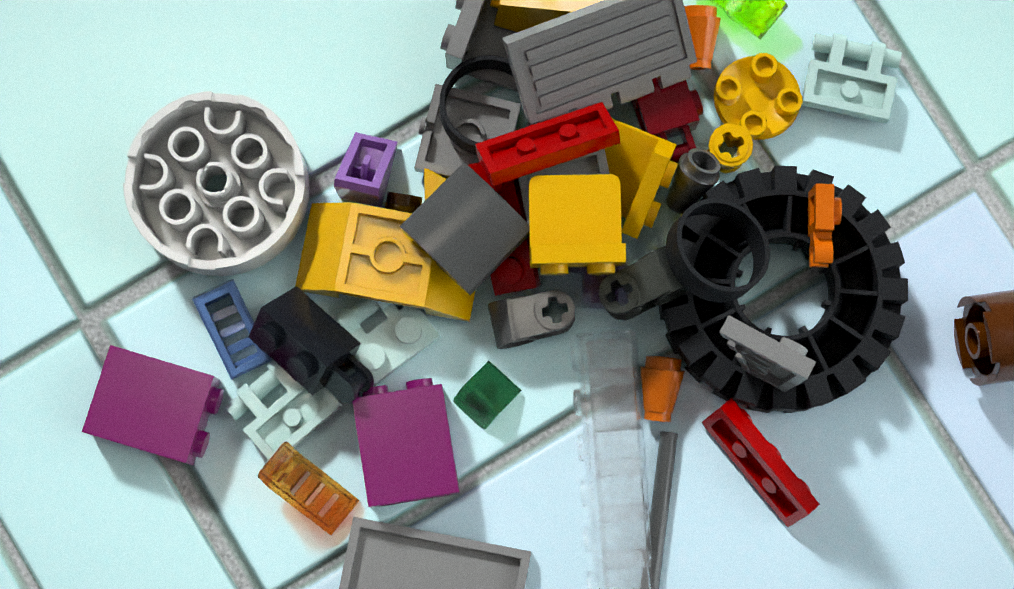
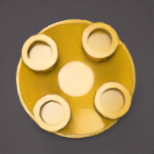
M759 53L755 56L744 57L732 62L718 77L713 94L714 106L722 123H733L742 126L749 132L752 140H766L785 132L797 118L803 103L800 88L794 75L788 68L778 62L773 55L768 53Z

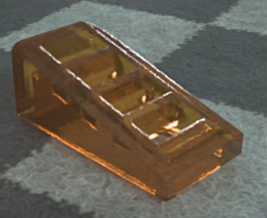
M284 442L258 473V478L270 490L329 535L335 532L360 501L288 442ZM308 471L310 473L308 478L295 493L291 492ZM320 484H325L309 505L306 504V501ZM335 493L339 495L338 499L324 516H321L319 512Z

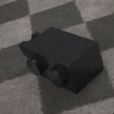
M295 286L260 308L248 338L312 396L323 388H327L341 402L348 404L357 399L358 392L364 393L373 387L374 378L372 373L355 358L361 343L300 288Z

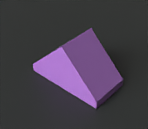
M355 132L334 179V188L339 198L382 208L381 202H384L398 142Z

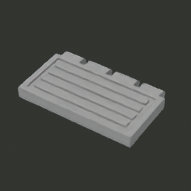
M603 0L502 38L524 114L530 124L540 123L569 113L568 110L574 109L576 111L603 102L607 110L613 108L611 94L615 93L618 102L624 104L653 93V78L657 79L661 89L690 79L692 75L689 65L697 62L683 0Z
M353 517L339 589H525L532 551Z

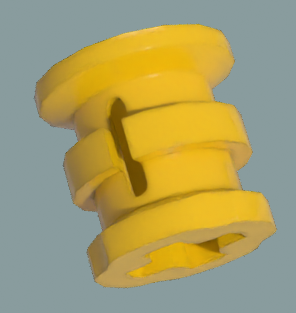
M724 124L716 128L710 136L707 151L712 153L720 162L721 167L719 171L725 174L733 173L752 154V137L745 128L738 124ZM723 142L728 147L736 146L737 151L733 158L729 152L721 153L719 151Z

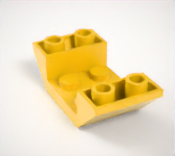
M352 202L311 204L295 284L303 292L339 298V295L342 294L425 309L428 315L470 322L476 292L475 290L471 295L467 294L438 267L436 262L403 232L400 226L412 213Z

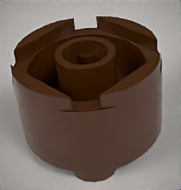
M1014 290L961 298L957 308L964 307L963 317L954 319V339L962 368H971L976 376L975 378H969V380L976 386L1014 381Z

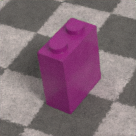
M110 345L82 432L194 466L196 457L203 458L209 443L210 432L205 431L210 414L216 415L222 403L224 389L219 388L221 380L210 374Z
M423 378L406 382V390L389 392L388 385L374 386L367 392L362 393V397H357L352 402L369 508L460 494L442 384L433 385L432 378Z

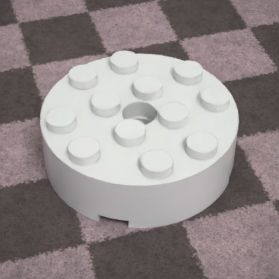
M203 91L180 97L154 113L140 128L127 153L128 161L125 170V183L123 182V193L129 215L137 230L152 247L167 260L187 271L206 276L223 277L255 270L277 257L290 244L303 223L310 191L309 175L303 154L291 131L279 116L259 101L248 96ZM227 175V182L223 191H206L208 182L214 176Z

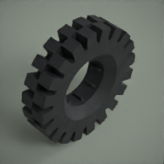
M774 166L771 172L761 173L760 169L756 168L738 173L735 179L728 183H725L723 180L708 190L701 200L718 198L734 202L745 208L757 219L767 236L769 245L793 246L792 251L796 252L798 249H801L809 254L808 192L816 183L832 184L834 176L812 169L809 175L797 173V166ZM848 184L844 189L834 185V197L841 198L842 217L840 225H834V230L832 231L833 263L829 264L828 268L821 267L818 270L819 274L824 273L828 286V300H824L821 303L820 307L825 309L824 314L819 322L809 331L804 325L798 329L799 334L781 336L771 334L772 328L767 327L764 331L746 317L743 313L746 309L745 304L739 305L737 299L730 302H712L704 300L689 291L668 303L658 306L660 320L665 321L668 331L665 336L674 354L679 353L686 363L684 369L699 384L703 381L714 389L712 394L725 401L732 398L735 402L747 405L746 409L764 413L783 411L786 414L807 411L810 408L830 403L866 382V378L871 373L880 368L891 353L888 349L892 341L899 338L906 317L900 315L902 304L908 301V278H901L899 269L905 263L899 241L890 243L885 233L891 226L878 209L870 213L862 205L867 197ZM694 215L687 218L684 222L682 245L685 255L693 268L712 283L725 287H735L736 278L740 279L744 272L738 269L743 258L751 252L749 244L741 232L728 221L713 215ZM728 315L780 342L782 337H785L804 346L808 350L806 357L816 362L808 379L783 392L744 371L735 357L737 352L729 348L727 345L729 340L720 334V330Z

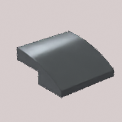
M465 162L400 226L403 232L469 295L529 237V224Z

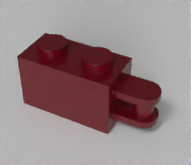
M653 78L654 92L632 100L631 104L640 130L667 141L669 138L681 135L683 143L676 145L670 159L678 163L681 155L696 148L691 131L696 130L700 121L699 116L703 115L702 102L696 89L690 91L686 80L661 89L657 79Z

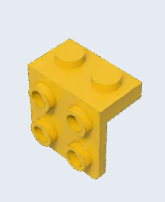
M613 119L619 129L620 144L605 148V154L610 174L616 175L621 183V217L626 218L622 233L638 239L643 226L652 228L662 203L654 201L660 186L668 189L678 163L670 159L677 144Z
M537 175L530 179L528 185L530 268H540L541 275L569 274L568 267H587V274L601 275L614 274L615 266H623L626 263V243H622L621 183L616 175Z

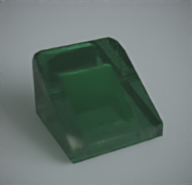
M488 361L462 386L454 397L453 402L479 427L485 430L522 390L494 364Z

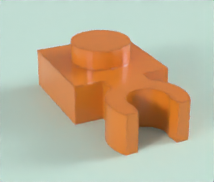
M816 183L808 192L809 267L828 268L829 264L833 263L832 231L834 230V225H840L842 217L841 198L834 197V184Z

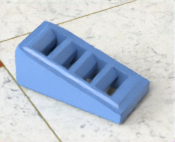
M234 279L228 280L192 298L231 380L272 361L271 357L263 352L248 336L228 346L223 341L224 338L245 328L250 334L254 325V321ZM231 295L233 304L210 314L207 306ZM239 312L241 320L218 330L215 322ZM253 344L255 345L258 352L235 363L233 362L230 355Z

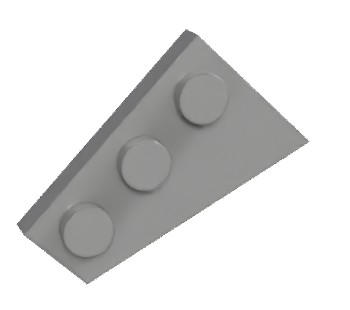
M729 315L720 330L721 336L729 340L727 343L729 348L737 352L735 357L744 371L783 392L807 380L816 363L814 360L806 357L808 350L799 343L782 337L780 342Z

